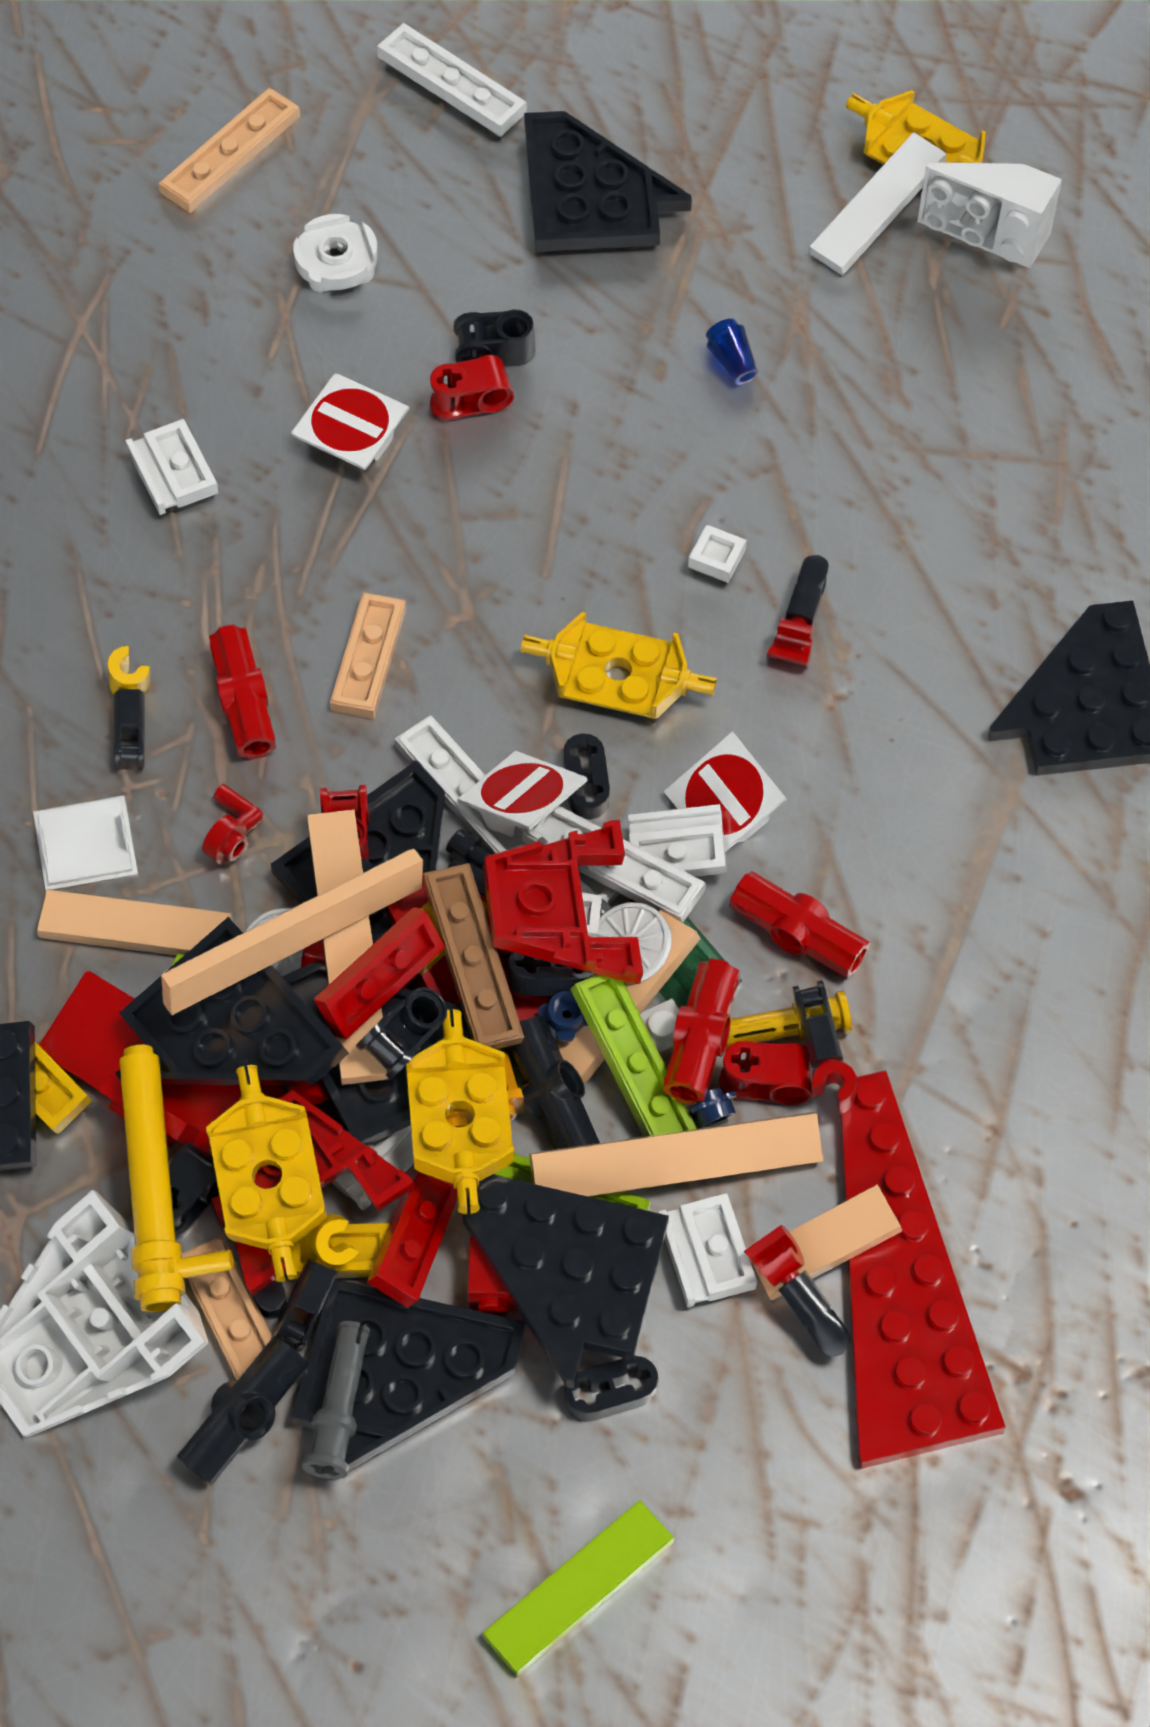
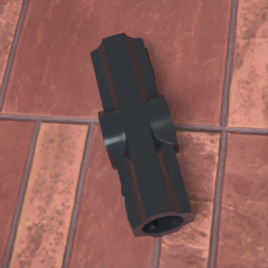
M534 1016L530 1019L519 1021L524 1035L523 1042L509 1047L524 1079L520 1086L524 1097V1104L534 1117L542 1120L554 1150L600 1143L581 1101L585 1094L583 1080L575 1067L563 1059L545 1017Z
M274 1335L239 1380L228 1381L216 1390L211 1402L212 1413L177 1455L179 1460L212 1486L248 1440H257L270 1431L275 1421V1406L309 1365L308 1361L282 1339Z

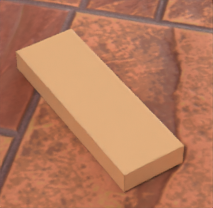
M362 592L330 700V711L375 719L406 612V600Z
M878 1184L789 1231L798 1244L805 1262L804 1266L797 1271L801 1273L806 1270L809 1276L814 1279L902 1232V1228ZM750 1259L770 1300L772 1301L782 1296L779 1292V1288L783 1286L782 1282L774 1287Z
M219 1236L182 1253V1258L229 1250L223 1236ZM234 1260L233 1270L188 1277L186 1279L235 1380H239L272 1339V1335Z

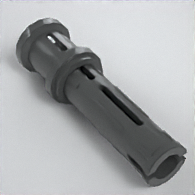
M342 1321L338 1324V1333L322 1408L315 1412L311 1419V1428L314 1430L310 1453L303 1457L302 1468L306 1472L321 1478L340 1479L346 1477L349 1467L345 1462L349 1438L353 1437L357 1430V1423L352 1416L367 1339L370 1335V1328L366 1325L361 1326V1330L358 1332L360 1323L355 1321Z

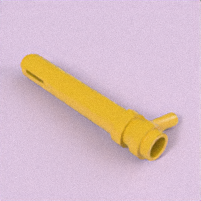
M134 1045L124 1049V1056L119 1061L135 1247L131 1249L132 1269L138 1272V1278L133 1282L134 1297L140 1301L142 1311L158 1313L166 1312L175 1303L181 1305V1296L185 1293L184 1278L233 1270L234 1259L231 1250L182 1258L181 1245L175 1240L159 1056L154 1054L152 1046Z

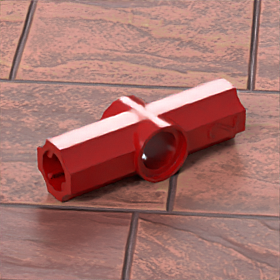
M234 624L219 627L214 634L209 635V646L218 675L215 678L224 716L229 718L238 757H247L250 760L266 757L271 750L276 749V740L271 718L267 710L269 702L261 668H256L246 628H240Z
M751 871L749 874L746 873L742 877L730 898L729 907L767 929L772 940L784 951L796 956L806 953L845 978H848L857 971L869 950L870 942L831 919L827 909L817 899L805 893H797L793 896L754 871Z
M711 958L709 961L700 962L687 1006L682 1005L679 1009L673 1034L674 1050L663 1083L664 1093L673 1097L677 1102L693 1105L695 1102L705 1100L717 1056L722 1057L725 1053L731 1026L730 1011L740 980L739 969L732 967L727 961Z

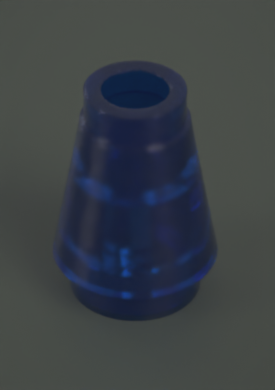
M733 318L724 319L714 324L706 333L708 350L734 379L736 384L741 385L753 380L759 371L756 367L745 327L738 324Z

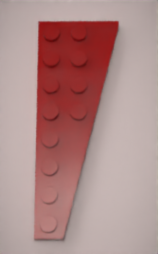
M887 1071L857 1077V1091L854 1104L847 1112L840 1114L845 1201L878 1184L902 1228V1232L847 1260L850 1321L853 1340V1378L855 1379V1419L858 1437L857 1458L860 1469L1001 1435L1004 1433L1006 1426Z

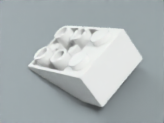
M928 162L925 169L917 222L933 230L941 231L965 241L971 246L999 255L1007 261L1031 268L1051 234L1062 179L1026 164Z

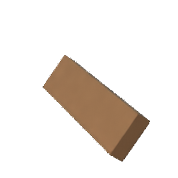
M466 863L423 873L422 882L438 934L445 946L443 950L471 1040L494 1049L522 1043L524 1039L523 1031L497 949L492 947L490 927L470 864Z

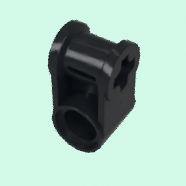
M512 309L488 313L469 312L458 316L454 320L453 331L458 337L459 345L455 351L456 363L477 359L485 355H494L502 359L504 366H521L530 362L535 356L534 323L532 317L525 311ZM470 325H474V332H470ZM472 350H476V357L472 356Z
M426 987L417 988L388 1016L385 1015L355 1046L360 1051L366 1049L387 1070L385 1076L391 1080L421 1050L420 1046L443 1024L447 1017L446 1003L442 996L433 989ZM412 1011L420 1015V1017L423 1019V1022L417 1020L413 1015Z
M192 1142L184 1144L169 1164L175 1240L186 1235L209 1204H211V1198L220 1195L213 1156Z

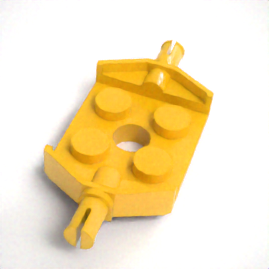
M913 90L881 100L878 104L871 103L856 93H853L847 100L846 109L865 118L864 125L867 127L864 154L883 165L913 132L946 153L945 163H982L986 131L982 130L980 138L976 139L914 104L915 92Z
M581 612L556 635L555 639L547 640L524 634L520 653L546 658V665L551 666L558 696L569 700L657 719L681 695L686 696L687 690L714 696L718 677L692 673V670L687 669L688 664L678 633L675 632L671 642L587 623V613ZM622 667L630 672V676L623 680H614L606 673L611 668Z
M453 1009L454 1027H451L450 1010H447V1017L442 1024L444 1038L416 1054L406 1064L414 1167L421 1173L454 1184V1188H457L458 1212L467 1214L466 1196H469L470 1213L473 1214L480 1210L477 1193L479 1181L514 1162L505 1053L465 1038L462 1030V1012ZM458 1109L466 1110L474 1117L473 1121L464 1127L453 1126L446 1118L452 1111Z
M247 1065L250 1078L249 1085L244 1066L236 1070L242 1096L240 1101L206 1127V1132L210 1140L226 1226L224 1229L228 1239L267 1249L269 1254H272L276 1275L275 1280L283 1282L286 1281L283 1261L285 1262L288 1279L292 1280L297 1277L292 1250H295L294 1244L327 1218L305 1107L265 1096L264 1093H261L257 1066ZM266 1165L276 1166L282 1171L280 1182L270 1189H263L255 1184L257 1171Z

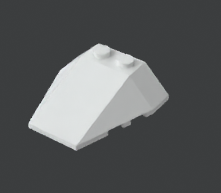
M94 1190L90 1191L54 1223L46 1236L50 1240L35 1264L29 1263L21 1276L24 1281L8 1306L4 1304L0 1309V1404L24 1437L33 1436L170 1377L208 1344L200 1313L185 1293L181 1296V1305L175 1303L166 1312L150 1313L141 1310L140 1301L134 1297L133 1285L134 1280L138 1278V1272L132 1269L131 1249L135 1247L134 1227Z

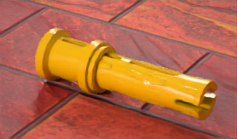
M837 991L835 997L828 998L836 1030H841L844 1034L851 1033L852 1022L847 997L844 991ZM792 1002V1007L731 1018L726 1049L737 1041L745 1040L760 1043L791 1036H797L799 1040H804L795 1002ZM821 1005L805 1009L807 1018L823 1014Z

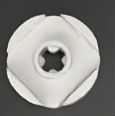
M328 214L314 218L304 226V233L299 236V239L296 236L293 245L296 269L302 278L309 282V286L315 292L325 293L330 290L349 289L359 284L367 283L374 277V268L378 261L375 234L363 222L362 226L350 222V216ZM337 248L339 252L345 253L340 256H330V249Z

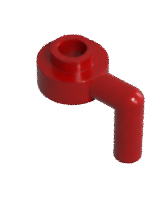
M221 784L216 789L213 799L239 817L235 819L231 815H225L220 818L209 830L202 845L203 853L219 864H223L228 860L234 861L243 853L248 843V839L245 837L246 834L260 824L264 816L260 808L225 784Z

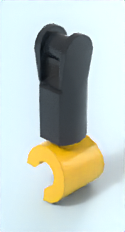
M122 646L114 650L108 660L109 688L114 695L115 768H120L121 763H139V768H144L145 694L151 684L150 666H140L136 672L130 674L129 646ZM121 740H138V745H121Z
M326 1214L327 1218L309 1232V1244L317 1256L315 1260L307 1259L272 1331L271 1338L275 1335L280 1339L288 1340L294 1343L295 1350L300 1352L304 1350L311 1337L320 1311L337 1277L338 1271L333 1269V1266L348 1263L359 1252L344 1242L336 1247H329L328 1241L331 1235L344 1231L349 1222L341 1215ZM296 1307L308 1312L303 1325L291 1320Z

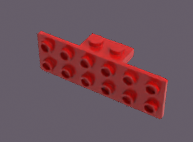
M86 971L39 1045L59 1066L112 1099L107 1108L124 1118L121 1080L115 1073L120 1069L119 1061L124 1056V1049L134 1045L145 1044L119 1012L135 998L93 972ZM162 1085L167 1146L172 1147L176 1140L183 1144L192 1142L212 1155L206 1127L240 1101V1097H242L240 1085ZM260 1086L261 1093L271 1098L279 1099L288 1093L278 1086Z

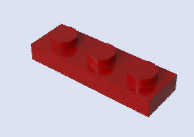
M413 907L314 998L317 1007L334 1036L345 1040L350 1037L445 948L426 910Z
M413 1167L410 1175L415 1187L402 1195L367 1283L407 1308L419 1300L458 1199L457 1188H454V1184L421 1173L415 1167Z

